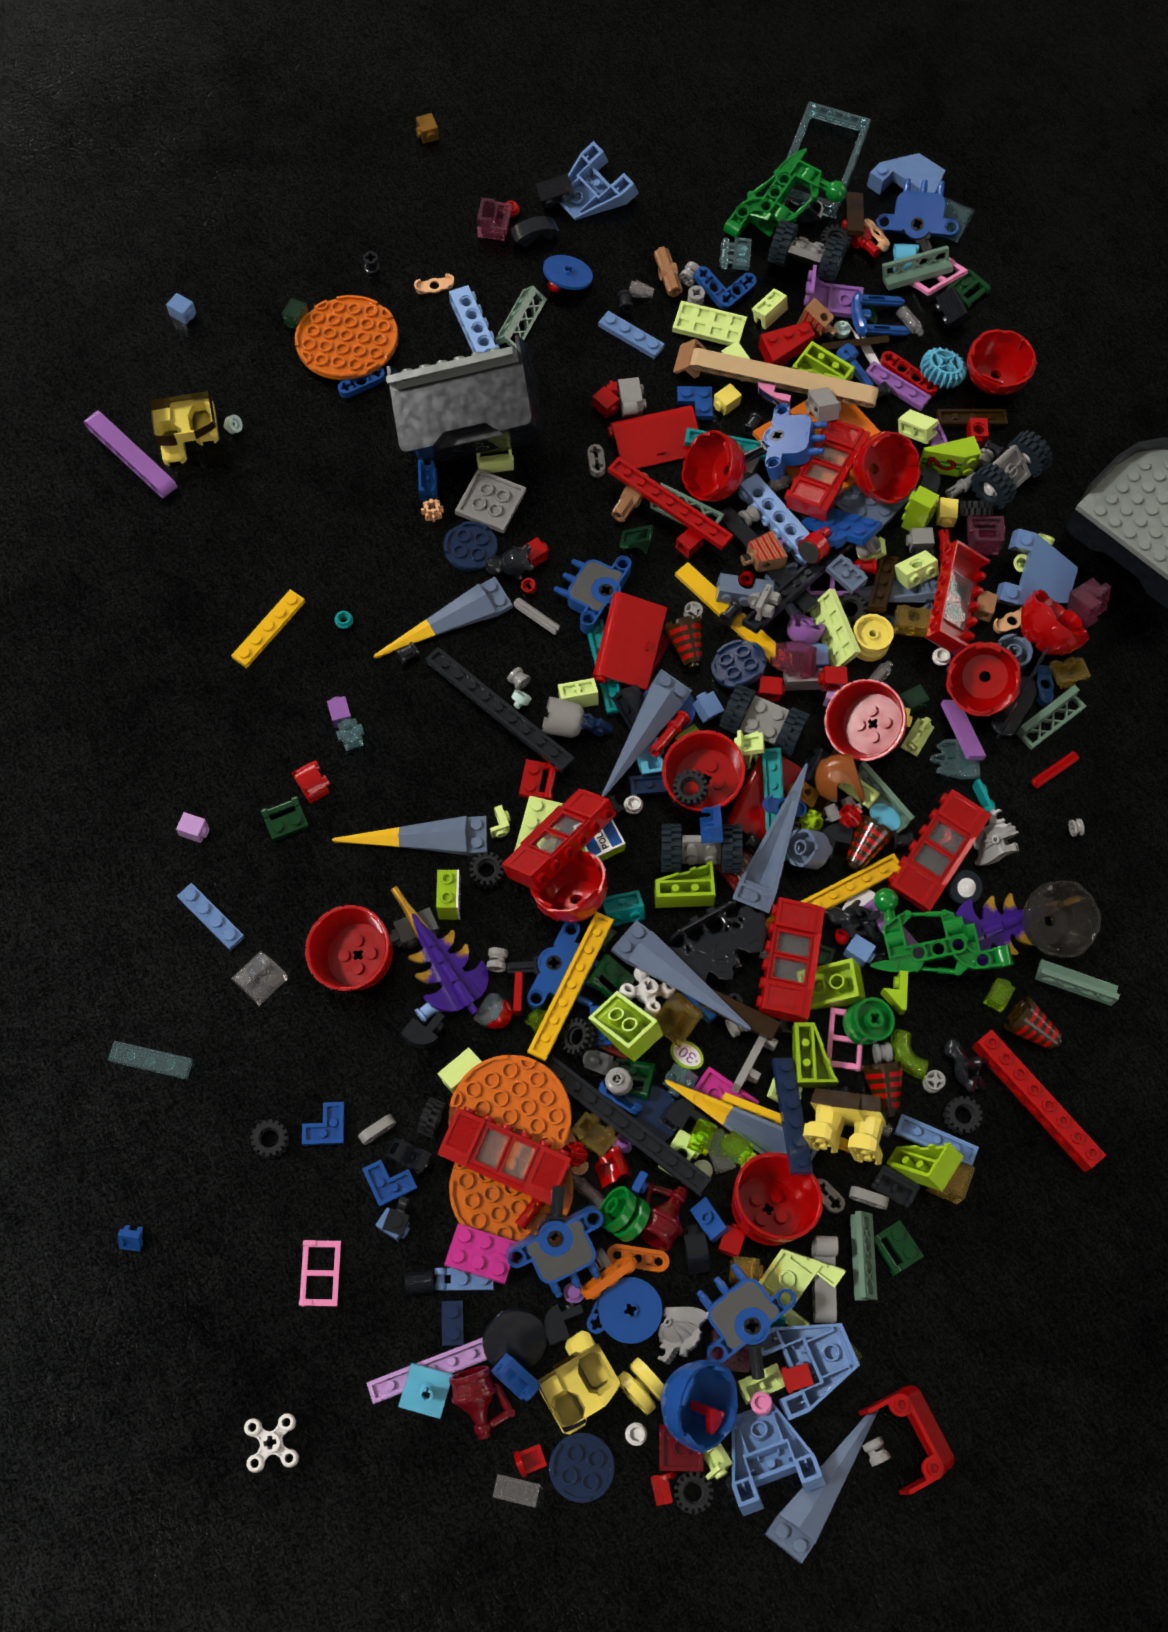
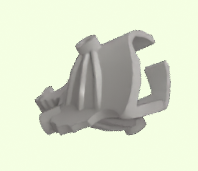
M992 809L990 811L989 825L984 826L973 844L974 849H977L979 852L978 858L975 861L977 866L990 865L1011 853L1019 852L1018 843L1008 844L1007 840L1019 832L1016 831V827L1012 826L1011 823L1005 824L1006 819H997L996 816L1002 812L1001 809Z
M666 1307L664 1309L662 1317L666 1319L664 1323L659 1325L658 1337H660L659 1342L663 1343L660 1345V1348L666 1352L664 1356H658L660 1361L668 1365L671 1364L679 1350L680 1356L688 1357V1352L697 1347L698 1342L701 1340L702 1331L700 1328L707 1320L706 1311L695 1307Z

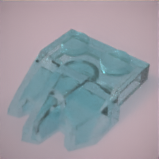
M957 739L943 740L936 745L941 753L933 754L930 758L932 763L941 765L937 768L936 773L956 779L980 778V760H967Z

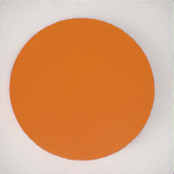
M344 295L337 296V299L330 301L324 300L315 305L314 309L301 318L295 332L297 353L307 368L326 378L351 380L374 373L390 360L398 344V328L393 315L387 308L378 304L377 301L367 297Z
M521 1055L496 1056L474 1066L466 1073L456 1090H454L449 1105V1126L457 1108L464 1109L466 1106L475 1110V1115L482 1118L483 1115L495 1119L494 1124L496 1125L507 1124L513 1127L512 1132L520 1135L522 1131L531 1135L532 1141L539 1143L542 1140L551 1144L550 1149L557 1152L559 1148H564L571 1129V1105L561 1081L542 1063ZM488 1129L475 1160L496 1168L509 1137ZM515 1140L502 1172L517 1179H523L536 1149Z
M454 1164L449 1182L451 1206L459 1224L515 1242L532 1234L536 1235L539 1224L546 1219V1213L550 1214V1205L545 1203L539 1213L526 1227V1230H524L515 1221L532 1201L533 1197L460 1164ZM571 1168L565 1178L566 1183L562 1185L565 1188L563 1214L566 1217L570 1211L573 1199L574 1184ZM538 1202L535 1204V1206L532 1208V1210L528 1213L527 1217L531 1214V1212H532V1211L535 1209V1207L538 1205Z

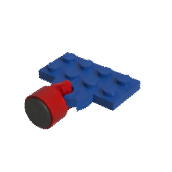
M829 508L826 522L810 516L801 521V524L807 530L814 532L809 533L799 542L798 552L803 560L816 564L829 553L830 548L835 546V549H838L846 542L861 546L865 545L882 529V522L840 509Z

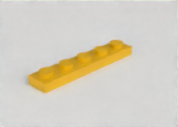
M290 589L231 655L232 659L248 668L302 607L305 599Z

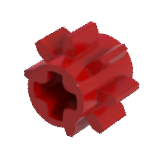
M854 804L844 805L839 811L841 816L839 821L847 828H850V826L857 827L862 822L860 814L863 811Z
M570 1141L563 1148V1150L570 1153L569 1157L574 1159L571 1164L573 1168L575 1166L580 1167L587 1160V1150L583 1149V1143Z

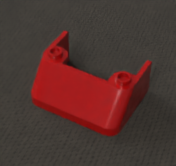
M913 1385L905 1386L858 1411L861 1416L870 1414L888 1405L890 1411L895 1416L903 1417L907 1415L928 1455L921 1465L924 1477L900 1489V1495H911L940 1479L954 1464V1455L921 1391Z

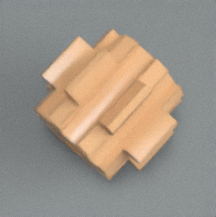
M430 498L429 501L423 502L424 508L421 509V513L425 515L426 521L431 520L435 522V520L442 518L441 512H444L443 506H440L439 500H432Z

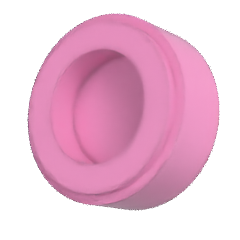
M757 1392L752 1396L750 1404L755 1414L765 1416L771 1412L773 1403L767 1393Z

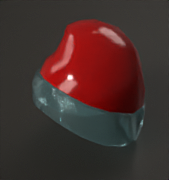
M490 993L480 1005L474 1020L482 1026L491 1029H501L507 1026L512 1019V1005L508 1001L503 1000L498 993Z

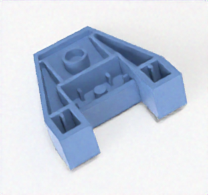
M594 141L581 152L568 174L575 198L567 203H559L574 220L626 205L639 193L635 184L625 173L610 185L598 172L608 162L604 151Z
M920 153L880 162L870 172L867 187L880 195L892 182L904 189L905 180L909 178L911 179L910 191L920 192L922 180H927V192L936 193L945 170Z
M1023 529L1013 531L1008 549L1027 554L1019 585L1008 582L1000 583L996 593L998 595L996 602L1008 606H1023L1033 591L1041 589L1046 591L1048 596L1058 604L1069 603L1078 567L1037 533Z
M842 1323L773 1327L770 1329L768 1337L764 1340L765 1347L761 1348L762 1357L781 1350L788 1368L804 1363L809 1364L814 1385L797 1389L798 1392L778 1400L787 1421L810 1412L860 1366Z
M774 1403L771 1412L765 1416L755 1414L752 1409L737 1414V1420L732 1430V1488L743 1516L764 1509L757 1487L798 1472L805 1493L826 1486L814 1453Z

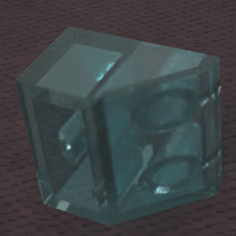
M944 197L946 201L945 218L956 220L960 227L959 234L954 238L948 239L958 242L975 210ZM950 225L947 231L954 232L956 226Z

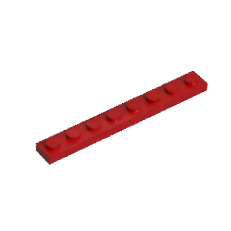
M619 456L608 467L607 472L720 550H723L733 539L732 533Z

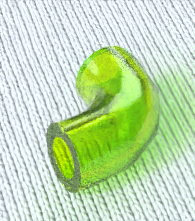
M894 1029L891 1033V1046L895 1062L903 1061L904 1072L923 1080L927 1072L928 1060L916 1056L912 1051L911 1033Z

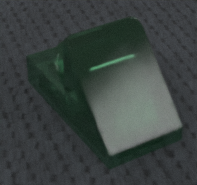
M649 525L623 530L619 546L623 550L638 547L646 554L651 543L654 526Z

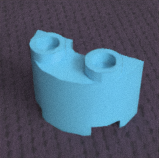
M894 244L893 246L894 260L912 256L919 252V245ZM911 262L906 263L903 268H904V269H907V268H909L913 263H911Z
M655 737L637 758L642 776L662 773L663 759L661 755H664V750L658 757L652 756L651 752H649V748L658 737Z

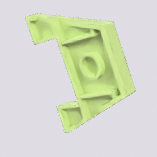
M782 1248L759 1283L769 1296L781 1288L792 1290L796 1295L797 1303L816 1274L835 1288L846 1270ZM784 1292L780 1296V1301L783 1305L788 1304L791 1296L788 1292ZM792 1308L783 1314L788 1326L810 1324Z

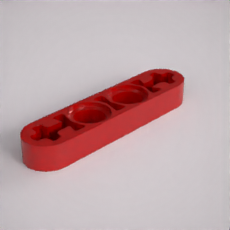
M885 351L881 355V366L931 397L935 396L938 385H934V383L928 382L927 378H923L924 374L920 373L919 369L894 352ZM898 367H904L907 371L900 372ZM917 376L920 378V381H913L911 377Z

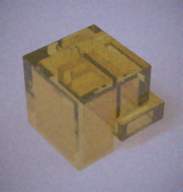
M677 992L665 1002L654 1019L658 1021L664 1036L680 1048L702 1018L703 1011Z
M960 1162L943 1192L927 1187L926 1191L958 1204L965 1199L975 1168Z

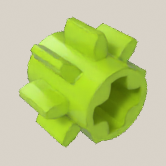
M809 808V811L805 812L799 819L802 825L801 829L820 830L823 826L822 813Z

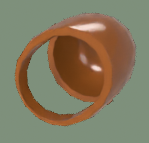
M852 754L831 755L820 761L814 777L815 786L820 796L837 803L838 784L849 783L854 786L861 804L866 801Z

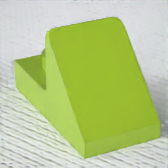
M900 970L897 977L894 976L893 988L896 989L883 988L880 994L899 1015H903L907 1010L908 971Z

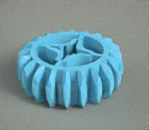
M939 347L938 349L928 350L920 363V373L924 374L923 378H927L928 382H932L934 385H939L940 388L944 386L948 389L949 387L959 386L967 372L966 362H963V358L947 348L944 350Z

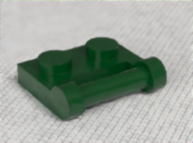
M971 269L968 270L966 275L955 280L946 288L947 290L953 286L958 291L967 310L982 295H986L991 291L990 285ZM978 286L980 289L967 299L965 296Z
M297 796L267 810L266 808L260 810L273 842L309 828ZM292 807H295L296 811L291 812L274 820H270V816L275 815Z
M605 954L588 978L587 983L591 987L597 988L609 999L614 993L599 981L600 976L617 991H619L623 984H633L636 979L610 955Z
M616 1058V1062H619L618 1067L624 1068L630 1073L633 1083L644 1084L643 1089L632 1087L626 1095L649 1100L656 1065L654 1063L634 1062L629 1059Z
M900 1220L874 1236V1245L891 1269L890 1273L892 1276H895L924 1257ZM883 1238H886L902 1262L901 1264L897 1265L883 1244Z

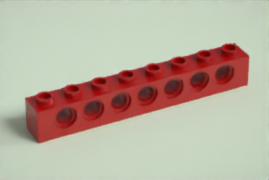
M990 1030L972 1047L980 1057L987 1059L986 1064L1084 1172L1092 1169L1106 1156L993 1030Z

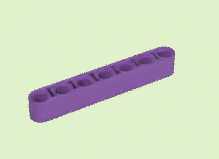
M97 410L83 421L91 433L161 498H165L177 488L175 481L100 411Z

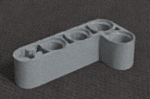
M815 1236L812 1239V1258L836 1266L835 1257L838 1255V1237ZM816 1274L812 1279L814 1323L836 1324V1287L834 1288Z

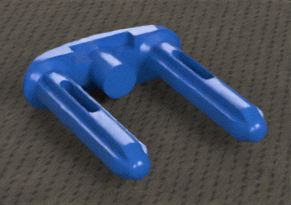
M860 291L856 292L851 301V317L856 332L861 337H864L866 334L909 335L910 329L905 326L867 324L866 320L871 318V310L862 309V305L900 307L904 305L905 300L898 296L861 294Z

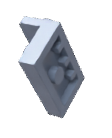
M842 554L825 569L829 575L851 594L858 588H863L868 579L864 571L854 566L852 561Z

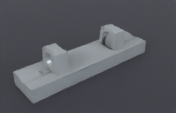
M761 1036L758 1037L731 1088L732 1091L738 1094L746 1080L754 1084L758 1082L761 1073L752 1067L762 1048L774 1051L778 1040L773 1038L772 1041H769Z

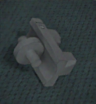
M596 1049L587 1051L583 1056L585 1068L603 1075L619 1066V1062L613 1060L614 1056Z

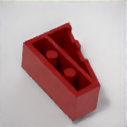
M809 321L761 334L758 347L765 363L784 366L790 359L796 358L804 352L810 342L814 341L815 333Z

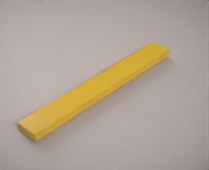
M689 562L675 572V577L718 616L729 607V604L716 602V587ZM744 613L738 615L730 627L745 641L759 644L765 652L767 661L777 671L791 660V656L762 629L755 634L742 626V620L746 615Z
M895 853L800 902L818 905L825 909L837 906L887 880L893 871L897 873L900 868L898 866L899 860ZM773 916L767 918L765 922L767 929L769 923L773 922Z
M595 912L527 1051L528 1054L546 1062L614 919Z
M726 1092L721 1097L723 1102L782 1125L781 1116L778 1112ZM840 1137L838 1149L850 1153L848 1149L849 1140Z

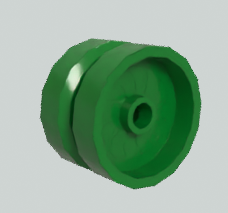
M870 997L847 1008L843 1015L842 1024L844 1032L852 1042L861 1046H869L891 1035L894 1029L895 1018L892 1009L886 1002L879 998Z
M625 1186L613 1189L599 1208L603 1215L601 1227L608 1232H612L615 1237L623 1242L636 1238L646 1226L650 1215L649 1203L640 1196H636Z

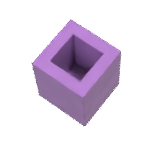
M337 696L327 701L334 728L353 724L345 696Z

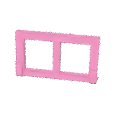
M949 257L953 269L957 273L948 278L942 275L934 277L940 283L931 288H927L920 282L909 285L929 296L966 275L968 270Z
M831 1007L826 1050L831 1067L860 1072L862 1071L863 1046L857 1045L856 1064L831 1060L833 1041L854 1043L847 1036L833 1035L835 1015L843 1016L847 1009Z
M303 1240L299 1306H338L341 1241ZM309 1247L335 1248L334 1270H308ZM307 1276H333L332 1299H306Z

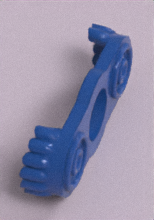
M1040 665L1036 671V687L1038 689L1036 701L1039 706L1046 707L1052 703L1054 698V682L1051 669L1047 665ZM1041 680H1046L1049 683L1048 689L1041 686Z
M769 795L763 800V809L766 812L777 814L779 812V803L784 802L786 798H773V795ZM799 800L795 817H801L807 811L806 804L801 802V800Z
M605 1080L601 1081L598 1088L601 1094L632 1114L637 1115L641 1112L643 1105L638 1101L631 1104L622 1096L612 1094L606 1087Z

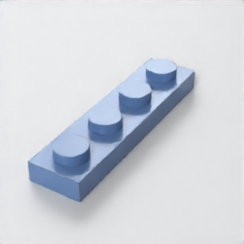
M607 311L598 322L600 328L653 359L664 349L663 342L610 311Z
M192 883L177 895L178 899L230 951L245 938Z
M904 1114L900 1115L894 1131L895 1135L922 1147H928V1144L944 1146L945 1143H951L964 1156L960 1163L968 1167L973 1165L979 1148Z

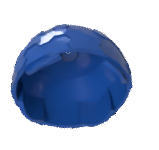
M698 1360L679 1367L670 1375L662 1391L661 1410L663 1422L671 1436L681 1445L693 1451L705 1453V1451L718 1446L733 1430L738 1410L736 1381L727 1366L716 1361ZM691 1400L725 1412L719 1428L713 1435L706 1433V1416L689 1409Z

